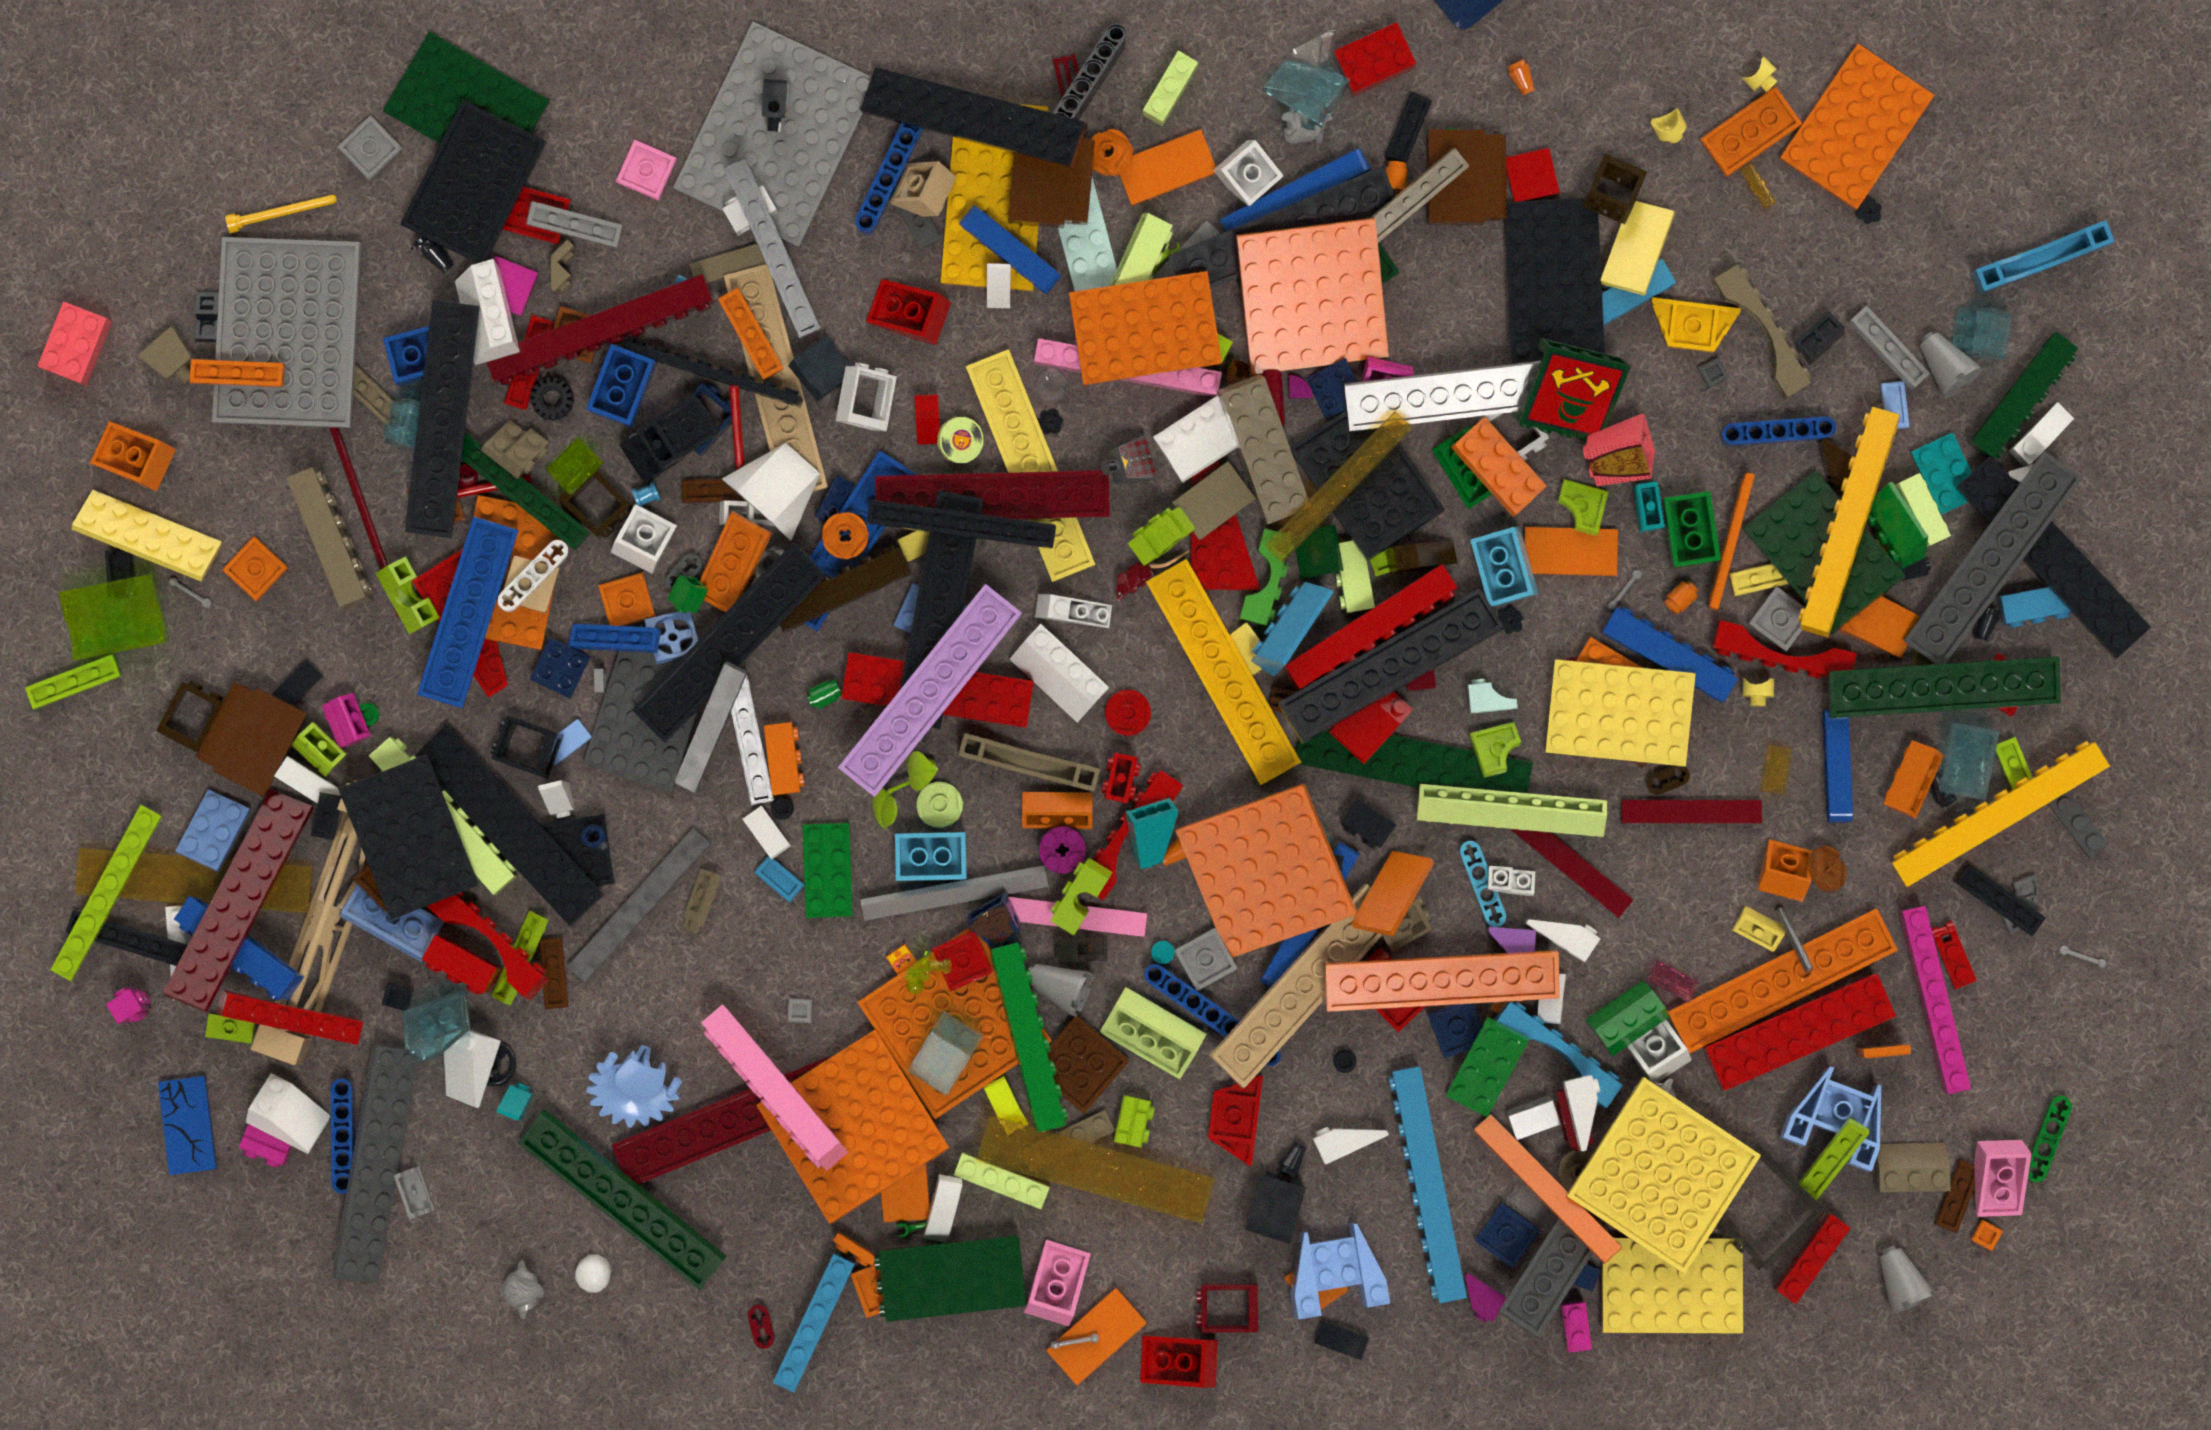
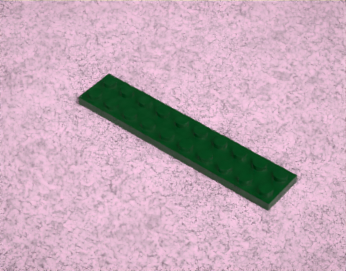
M2058 656L1827 671L1829 718L2061 703L2060 659Z
M1333 727L1304 744L1299 739L1297 756L1301 761L1299 765L1420 788V784L1527 793L1533 765L1532 762L1506 758V772L1484 778L1474 751L1390 735L1363 764L1329 733Z
M545 1109L540 1112L518 1142L530 1154L699 1290L703 1288L727 1257Z

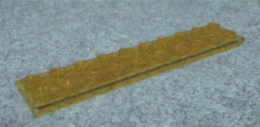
M79 848L75 895L91 896L115 851ZM143 853L119 898L185 903L187 898L192 896L200 898L209 905L233 860H225L218 873L184 856ZM284 865L261 910L309 913L313 867Z
M993 1115L988 1116L976 1158L978 1162L1201 1224L1215 1180L1214 1177L1050 1131L1036 1133L1035 1127Z

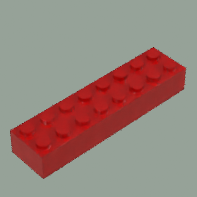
M1441 564L1292 660L1283 669L1297 691H1300L1316 682L1320 677H1324L1337 670L1336 667L1340 664L1344 666L1357 658L1355 655L1360 651L1365 654L1377 646L1375 642L1379 639H1382L1384 642L1396 634L1395 629L1399 626L1402 629L1408 627L1416 621L1414 617L1419 613L1422 617L1436 608L1434 605L1436 602L1440 601L1443 604L1455 596L1454 591L1458 587L1443 564Z
M848 653L841 699L887 707L900 691L905 661ZM975 672L946 708L943 716L1027 729L1034 681Z
M1872 973L1702 1047L1720 1090L1725 1091L1896 1017V1014L1878 973Z

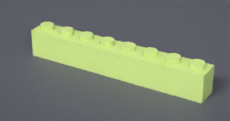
M389 737L369 755L382 771L416 758L414 755L410 757L405 752L407 747L399 738L395 740L392 737ZM444 790L442 792L474 874L493 895H497L517 877L514 873L516 868L509 860L503 861L499 857V849L492 842L488 844L482 838L485 834L476 825L472 826L467 821L469 818L461 808H455L451 803L453 799Z
M1420 784L1417 806V820L1604 837L1607 819V800Z

